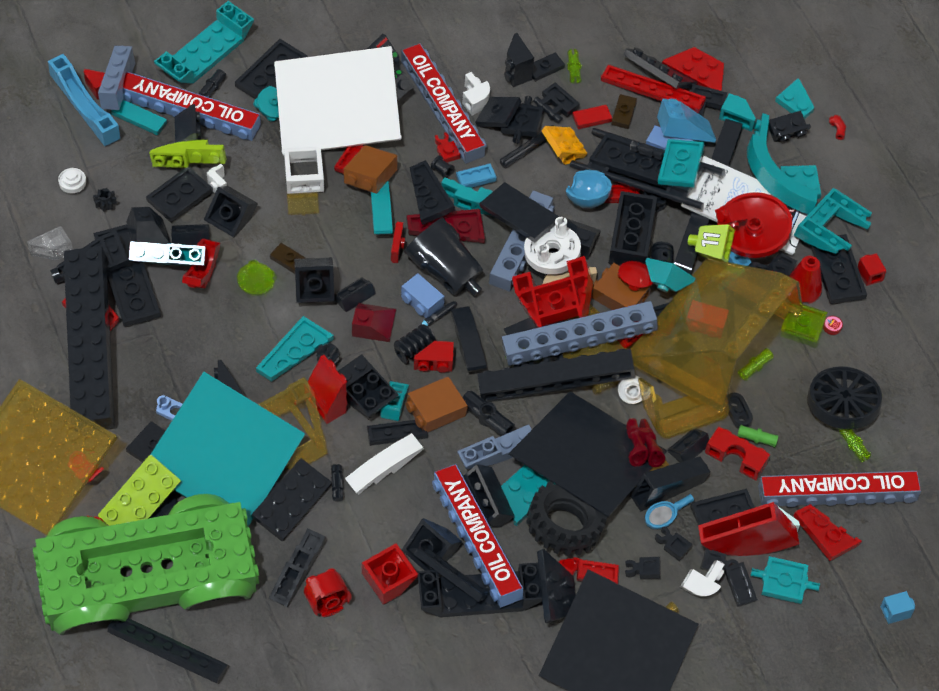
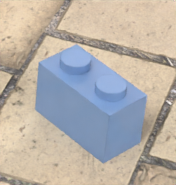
M416 274L402 285L401 297L403 301L413 306L419 315L427 318L444 307V295L421 275Z

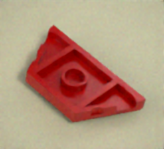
M695 47L662 61L663 64L697 81L699 86L722 90L724 63Z

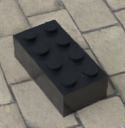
M624 191L620 192L608 263L621 265L628 261H637L646 265L645 261L648 257L657 197Z

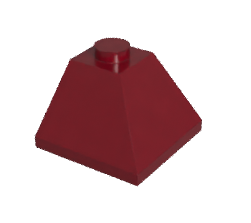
M358 303L352 321V337L390 342L396 309Z

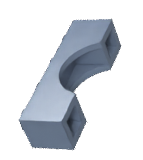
M114 46L98 91L102 109H120L123 101L126 72L132 73L135 65L132 46Z

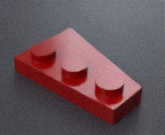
M811 504L796 511L793 515L829 561L856 548L862 542L857 537L854 539L847 534V530L842 526L839 528L830 522L828 516Z

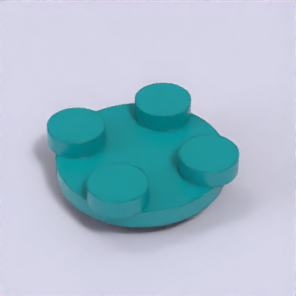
M268 86L258 94L253 105L271 122L279 117L277 88Z

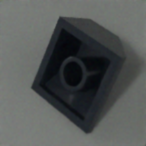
M150 207L131 208L126 223L133 242L171 244L161 216Z
M567 219V227L573 230L579 237L581 244L580 257L585 256L586 260H588L600 234V229Z
M423 518L402 548V551L424 571L434 569L414 555L418 548L426 546L447 562L452 558L462 541L449 529Z

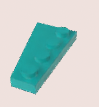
M303 316L256 367V372L272 382L316 352L321 344L324 346L332 341L334 335Z

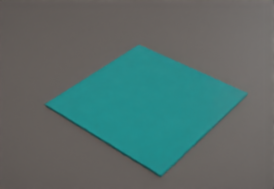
M203 372L150 455H153L181 480L174 489L176 492L186 498L198 494H213L224 498L228 503L240 502L241 508L246 509L247 525L249 526L253 520L251 517L252 513L269 494L305 433L206 372Z

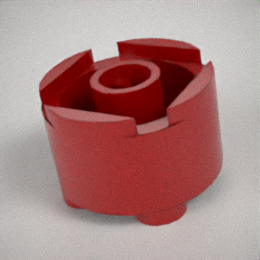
M334 568L328 569L317 576H310L305 581L304 595L317 616L318 614H321L322 617L332 616L344 609L342 605L345 602L348 604L351 600L349 589L341 575Z

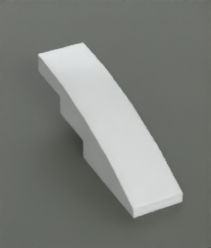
M411 433L375 455L345 479L359 495L372 483L377 484L389 473L392 472L394 474L424 448Z

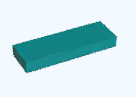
M125 100L122 101L119 110H111V115L157 136L167 124V119Z

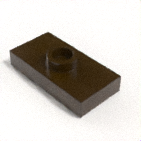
M619 95L611 125L629 129L637 98Z
M280 243L270 254V259L294 274V259H305L304 256L283 243Z

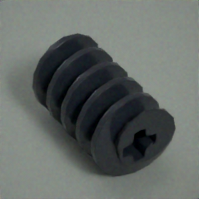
M421 324L418 328L413 329L412 332L407 333L406 336L394 342L395 353L406 364L408 362L406 357L412 360L414 358L412 353L418 354V348L422 351L425 346L431 344L430 340L434 342L436 338L428 326Z

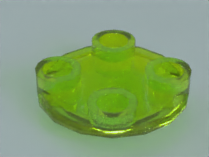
M250 260L248 264L240 268L237 274V282L243 291L249 294L260 295L272 288L275 273L267 265L259 263L257 260Z

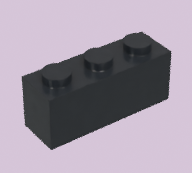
M476 464L463 475L489 526L502 527L514 517L513 511L492 467Z

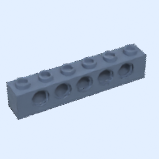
M532 191L529 198L554 212L555 206H553L552 197ZM514 229L512 230L490 273L489 284L509 292L514 285L512 277L519 275L520 271L523 272L527 264L524 253V244L527 237Z

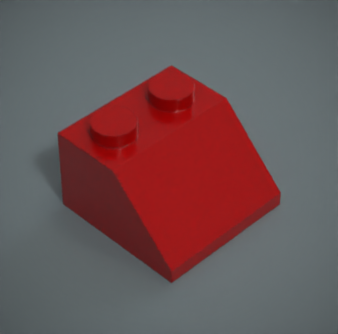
M397 543L362 562V575L383 605L400 596L418 577V573Z

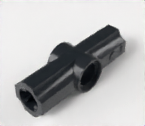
M472 390L464 394L463 399L467 404V410L479 418L481 425L490 427L500 436L513 431L515 424L497 411L494 403L486 402Z

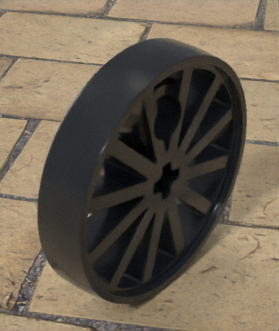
M839 366L825 369L813 378L809 387L807 401L812 413L823 423L839 429H858L869 425L878 417L882 404V392L878 383L867 373L855 368ZM836 379H841L842 386ZM847 379L853 381L849 387H847ZM859 383L864 385L859 388H856L859 385ZM833 407L830 412L825 410V408ZM849 412H852L856 417L849 418ZM836 413H843V417L836 416Z

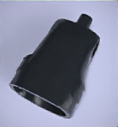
M440 218L430 225L405 249L404 253L420 269L427 271L454 296L465 288L473 296H476L482 290L475 281L483 271L481 265L461 242L460 234L444 218Z

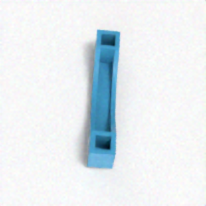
M61 54L49 60L50 76L101 143L107 146L119 140V125L110 113L104 111L92 99L66 56Z

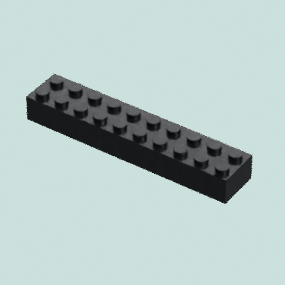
M102 246L64 251L71 424L76 433L115 428L106 255Z

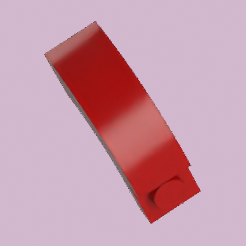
M202 239L197 243V246L206 247L204 266L191 265L190 269L183 275L182 283L188 284L192 288H205L216 265L221 243Z

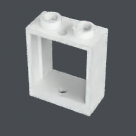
M321 147L284 149L287 194L324 192ZM317 161L318 174L291 176L290 163Z

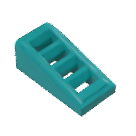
M390 381L389 385L395 391L402 393L397 392L399 397L382 408L380 416L384 419L399 421L409 385Z

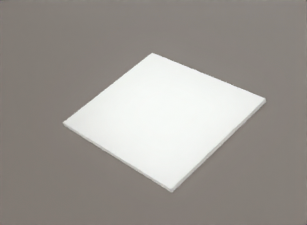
M392 47L275 61L282 154L284 155V149L321 147V150L401 140Z

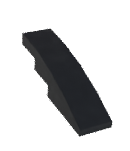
M470 306L451 309L460 352L467 371L486 368L483 349Z
M307 528L289 562H286L269 599L288 607L316 560L326 540V536Z

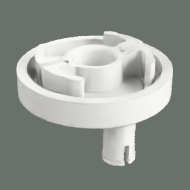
M558 217L555 220V226L535 243L526 238L524 244L525 259L538 272L544 274L564 273L568 271L566 261L579 258L581 255L579 237L573 230L567 227L566 218H564L563 222V217ZM549 248H556L559 251L549 253Z

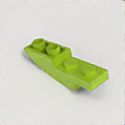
M208 140L176 142L152 149L149 152L153 167L188 168L190 163L225 164L227 160L224 145H209Z

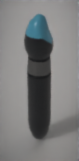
M457 302L448 303L430 317L425 318L422 324L426 326L432 325L433 322L446 315L451 309H454L457 306Z

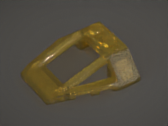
M305 377L288 385L286 390L258 404L278 417L291 411L311 439L296 448L285 466L289 470L293 468L300 458L310 464L327 454L323 430H321L319 412L316 407L315 394ZM304 401L306 402L314 430L297 407Z

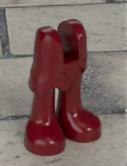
M635 418L628 419L626 424L627 434L634 444L633 450L629 453L630 464L632 466H641L648 459V464L651 467L661 466L665 462V454L657 445L656 435L648 421L641 419L638 427Z

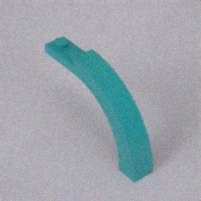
M762 113L760 120L757 119L755 122V132L752 134L747 146V158L750 168L757 180L770 194L787 206L809 214L817 203L818 190L796 182L774 163L766 143L769 115Z

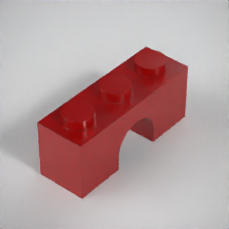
M719 426L708 441L705 450L707 455L720 462L727 455H738L742 459L739 472L755 481L761 475L770 457V454L763 448L756 447L746 439L739 438L732 434L731 431Z

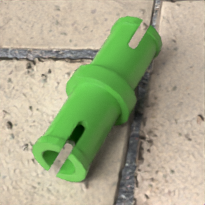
M740 425L737 434L738 437L753 440L756 444L760 442L773 447L776 446L778 435L763 432L760 428L756 430Z

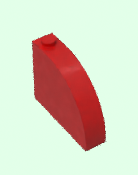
M774 502L698 525L701 544L709 550H715L726 555H762L800 544L797 527Z

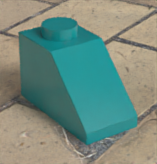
M728 94L721 108L719 119L722 121L729 119L743 123L742 128L752 132L756 118L746 99Z

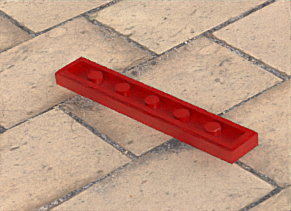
M611 65L606 67L601 76L602 82L660 101L662 99H676L697 113L700 112L706 101L705 96L681 88H675L672 85Z

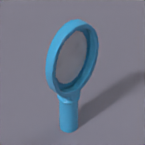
M689 494L674 504L662 501L652 505L645 514L646 525L652 529H662V527L669 526L675 520L677 511L693 502L694 497Z

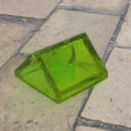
M791 300L780 331L817 343L828 312Z

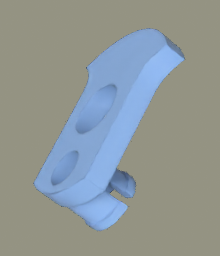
M162 395L157 399L156 413L172 421L175 415H172L170 411L173 408L180 409L183 404Z

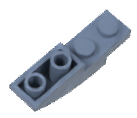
M526 425L496 439L494 436L461 449L457 453L466 469H471L476 464L489 466L513 458L508 455L509 452L532 429L529 425Z

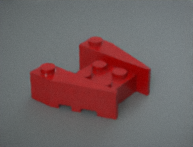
M585 256L566 261L570 277L536 286L530 272L512 277L519 302L537 328L577 316L579 318L588 316L593 281Z

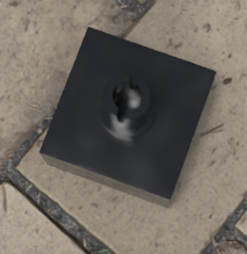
M333 258L294 259L296 303L335 301Z

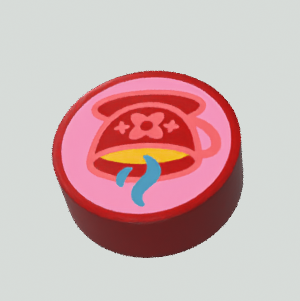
M829 316L824 320L823 329L827 334L837 335L841 332L843 322L839 317Z

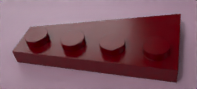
M480 209L454 211L440 217L444 218L449 225L454 227L460 234L461 241L485 243ZM420 214L406 215L408 234L418 236L438 219L422 225Z

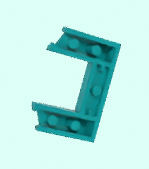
M833 187L798 225L794 236L819 249L835 254L842 249L850 250L851 244L824 226L835 215L847 222L869 229L871 222L866 221V217H870L872 212Z

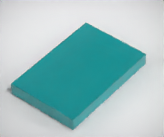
M668 139L658 177V184L695 188L704 150V142Z

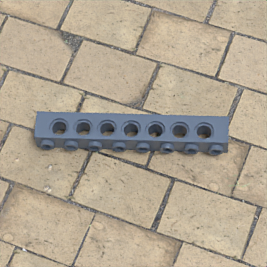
M649 301L502 336V345L508 366L519 365L530 360H539L547 356H556L568 351H576L585 347H594L597 344L610 343L618 339L632 338L635 335L651 333L657 330V317L652 303Z

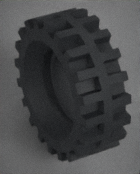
M550 481L546 487L542 485L538 492L534 494L527 512L526 523L530 525V534H536L534 540L536 542L542 541L545 549H548V547L554 548V553L556 554L559 551H564L565 556H570L571 552H575L576 556L581 555L583 550L587 553L592 546H596L605 527L607 516ZM552 510H566L574 514L581 521L583 528L576 531L564 529L556 525L549 518L548 513Z

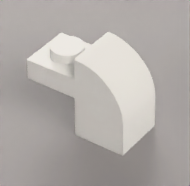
M470 72L465 75L467 91L463 92L462 104L471 115L481 112L488 102L490 86L487 81L481 83L480 79Z
M718 560L714 561L706 576L691 569L680 588L695 596L714 594L721 587L714 581H719L722 577L724 564Z

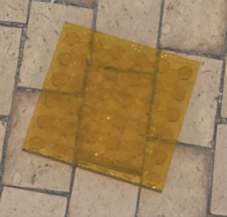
M19 379L0 406V508L47 536L50 529L62 521L118 437Z

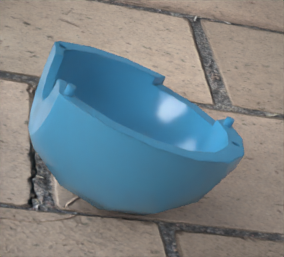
M596 170L578 171L574 175L571 188L570 186L567 187L566 194L574 205L581 208H595L602 205L610 196L612 184L610 179L605 176V173Z

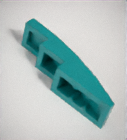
M387 181L377 194L371 192L374 234H393L389 181Z

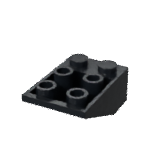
M362 354L338 370V373H342L347 380V403L368 418L399 397V394Z

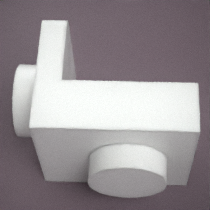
M222 164L211 168L207 172V181L213 187L214 193H216L218 187L227 186V183L222 179L224 177V166Z

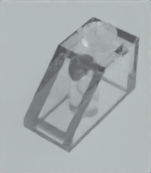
M61 226L27 241L30 255L56 261L64 258V251L73 250L72 242Z

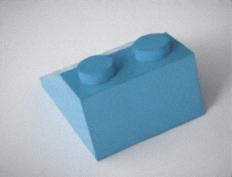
M662 99L657 119L664 136L707 142L716 141L711 125L706 118L676 99Z

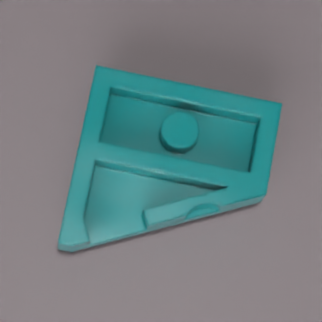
M799 79L795 80L781 92L775 102L790 113L801 111L804 120L814 112L815 107Z

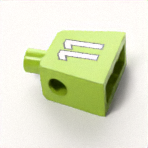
M727 224L701 226L698 235H689L688 245L696 246L695 252L702 257L728 264L735 230Z

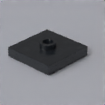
M489 97L488 102L475 121L477 127H507L522 102L520 97Z
M151 421L127 446L126 452L143 463L152 453L166 430Z

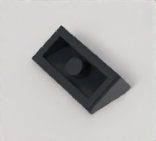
M173 225L171 229L172 244L197 245L202 239L209 240V225Z
M361 277L335 293L334 300L345 312H348L356 307L358 303H362L374 296L376 292L372 282Z
M693 428L667 451L678 462L693 459L706 449L707 443L710 440L708 433Z

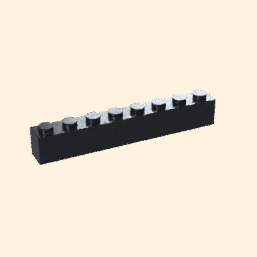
M618 349L613 352H599L589 356L580 355L576 358H562L552 362L543 361L534 365L524 364L515 368L506 367L497 371L488 370L477 374L481 398L486 402L632 379L635 378V369L631 349Z

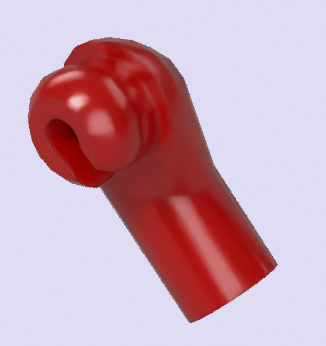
M839 115L831 116L829 123L831 126L836 125L837 127L835 137L838 140H843L846 125Z

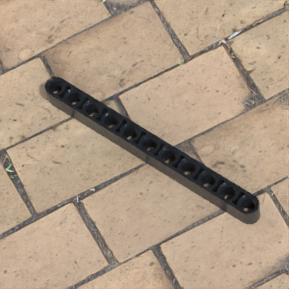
M725 119L711 158L712 160L729 167L743 123ZM693 211L674 262L676 266L690 275L698 253L695 252L696 246L688 245V237L690 234L698 235L699 228L701 226H708L710 222L709 218Z

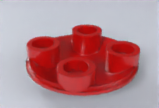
M628 261L620 265L617 275L629 285L631 290L638 291L640 288L653 285L647 265L637 261Z

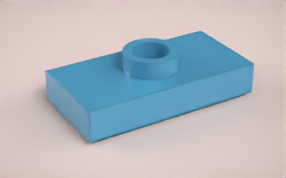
M491 163L456 172L459 184L470 188L495 182L497 179Z

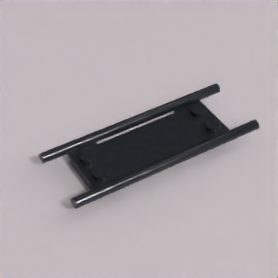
M593 128L591 134L603 139L589 158L588 165L574 160L570 162V167L581 171L596 170L605 173V176L612 181L701 210L704 207L703 202L688 198L689 193L693 189L692 187L658 184L663 158L659 160L654 158V156L650 157L640 154L639 151H631L630 144L633 141L632 139ZM701 162L696 182L704 170L723 176L725 169ZM611 170V171H614V172H617V173H620V174H623V175H626V176H629V177H632V178H636V179H639V180H642V181H645V182H648V183H651V184H654V185H657V186L666 188L667 190H663V189H660V188H657V187H654V186H651V185H648V184H645V183H642V182H639V181H636V180H633V179H630V178H626V177H623V176H620V175H617V174H614V173H611V172H608V171Z

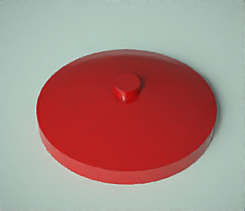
M751 192L738 195L726 203L743 201L748 216L747 220L740 223L738 227L733 228L735 230L731 246L733 253L748 258L766 257L778 252L790 239L792 233L791 213L787 206L778 198L765 193Z

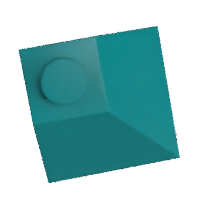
M646 258L645 262L650 279L658 285L657 289L663 292H668V290L677 292L696 280L695 277L673 263Z

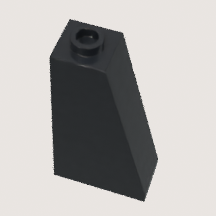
M701 456L646 472L631 494V498L640 512L644 511L658 502L666 501L704 483L711 471Z

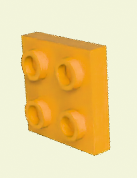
M545 126L542 129V133L563 164H570L571 160L575 161L576 158H585L588 154L571 127Z

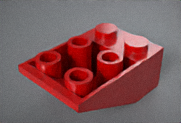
M322 355L305 385V397L325 423L328 424L346 413L347 380L342 373H338L334 362L328 360L325 355Z

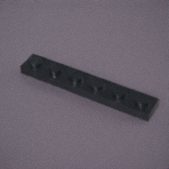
M127 618L123 622L113 620L108 626V633L212 682L218 683L227 671L228 664L132 619Z

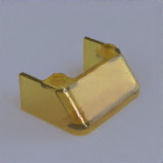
M708 355L704 356L707 374L697 379L695 383L696 393L663 404L661 397L655 393L653 385L642 378H638L643 407L660 436L670 438L722 420L728 415L729 405L721 363Z

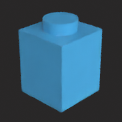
M907 591L884 597L880 607L888 624L911 618L915 609V603L909 597Z

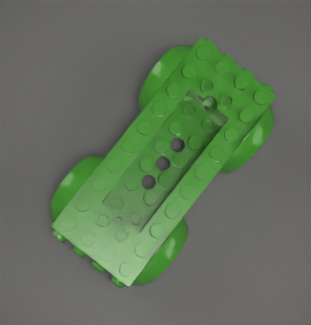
M198 494L187 497L173 506L169 514L165 516L107 526L103 521L94 517L81 516L69 518L52 527L45 538L35 539L36 547H33L45 623L50 624L51 631L54 630L59 635L65 634V631L83 624H92V622L94 624L98 621L119 620L123 622L127 620L131 612L179 604L186 610L198 603L209 600L215 601V599L219 600L224 597L240 596L249 599L253 592H256V584H259L258 566L255 564V552L253 545H251V533L247 525L246 509L241 508L240 502L228 503L224 498L213 494ZM163 560H172L173 566L170 569H164L161 566ZM144 565L153 567L149 573L142 572L141 568ZM123 567H130L132 574L124 577L120 574V571Z

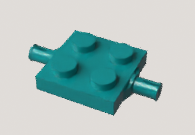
M769 556L764 570L755 568L751 570L750 576L762 578L763 588L761 595L801 604L806 588L819 591L820 583L808 581L807 572L809 565Z

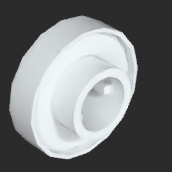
M77 168L65 169L59 175V186L67 193L80 192L86 185L84 172Z
M636 375L635 378L621 380L618 385L620 398L628 404L639 403L646 395L647 388L645 382Z

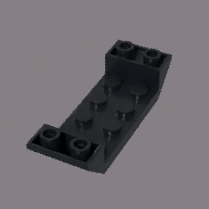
M538 562L519 564L518 571L514 572L523 587V599L501 608L497 601H493L490 595L491 589L488 585L484 584L481 574L465 575L489 593L485 600L478 602L445 577H438L436 570L417 571L421 610L441 618L524 611L542 602Z

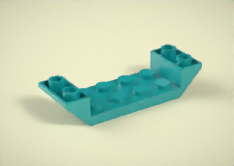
M227 1L216 10V21L176 54L171 55L166 51L154 61V64L180 83H195L243 43L254 22V18L230 1Z

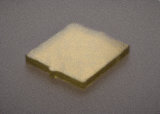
M318 192L287 194L288 215L302 214V216H305V214H319Z

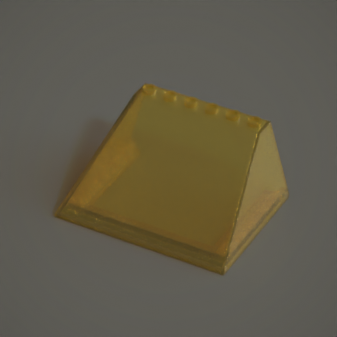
M707 258L692 275L696 278L695 282L682 288L657 317V330L648 334L644 333L631 348L634 366L713 410L722 413L727 405L726 398L737 359L773 314L783 319H786L789 313H795V316L799 317L803 312L799 282L783 273Z

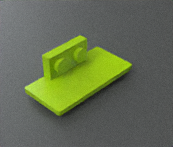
M149 455L101 510L98 517L102 518L109 526L149 519L181 480L153 455Z

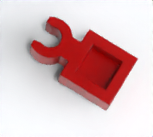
M446 132L444 133V139H439L438 135H435V143L438 145L437 152L443 157L444 161L448 163L460 159V152L455 142H449V135Z

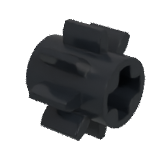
M108 188L98 189L97 195H93L95 207L103 211L112 210L113 204H117L115 191H110Z
M327 343L324 346L321 344L316 350L317 361H319L322 355H325L328 360H332L336 365L340 359L339 349L332 343Z

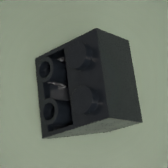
M192 104L174 117L175 143L201 140L200 112H196V106Z

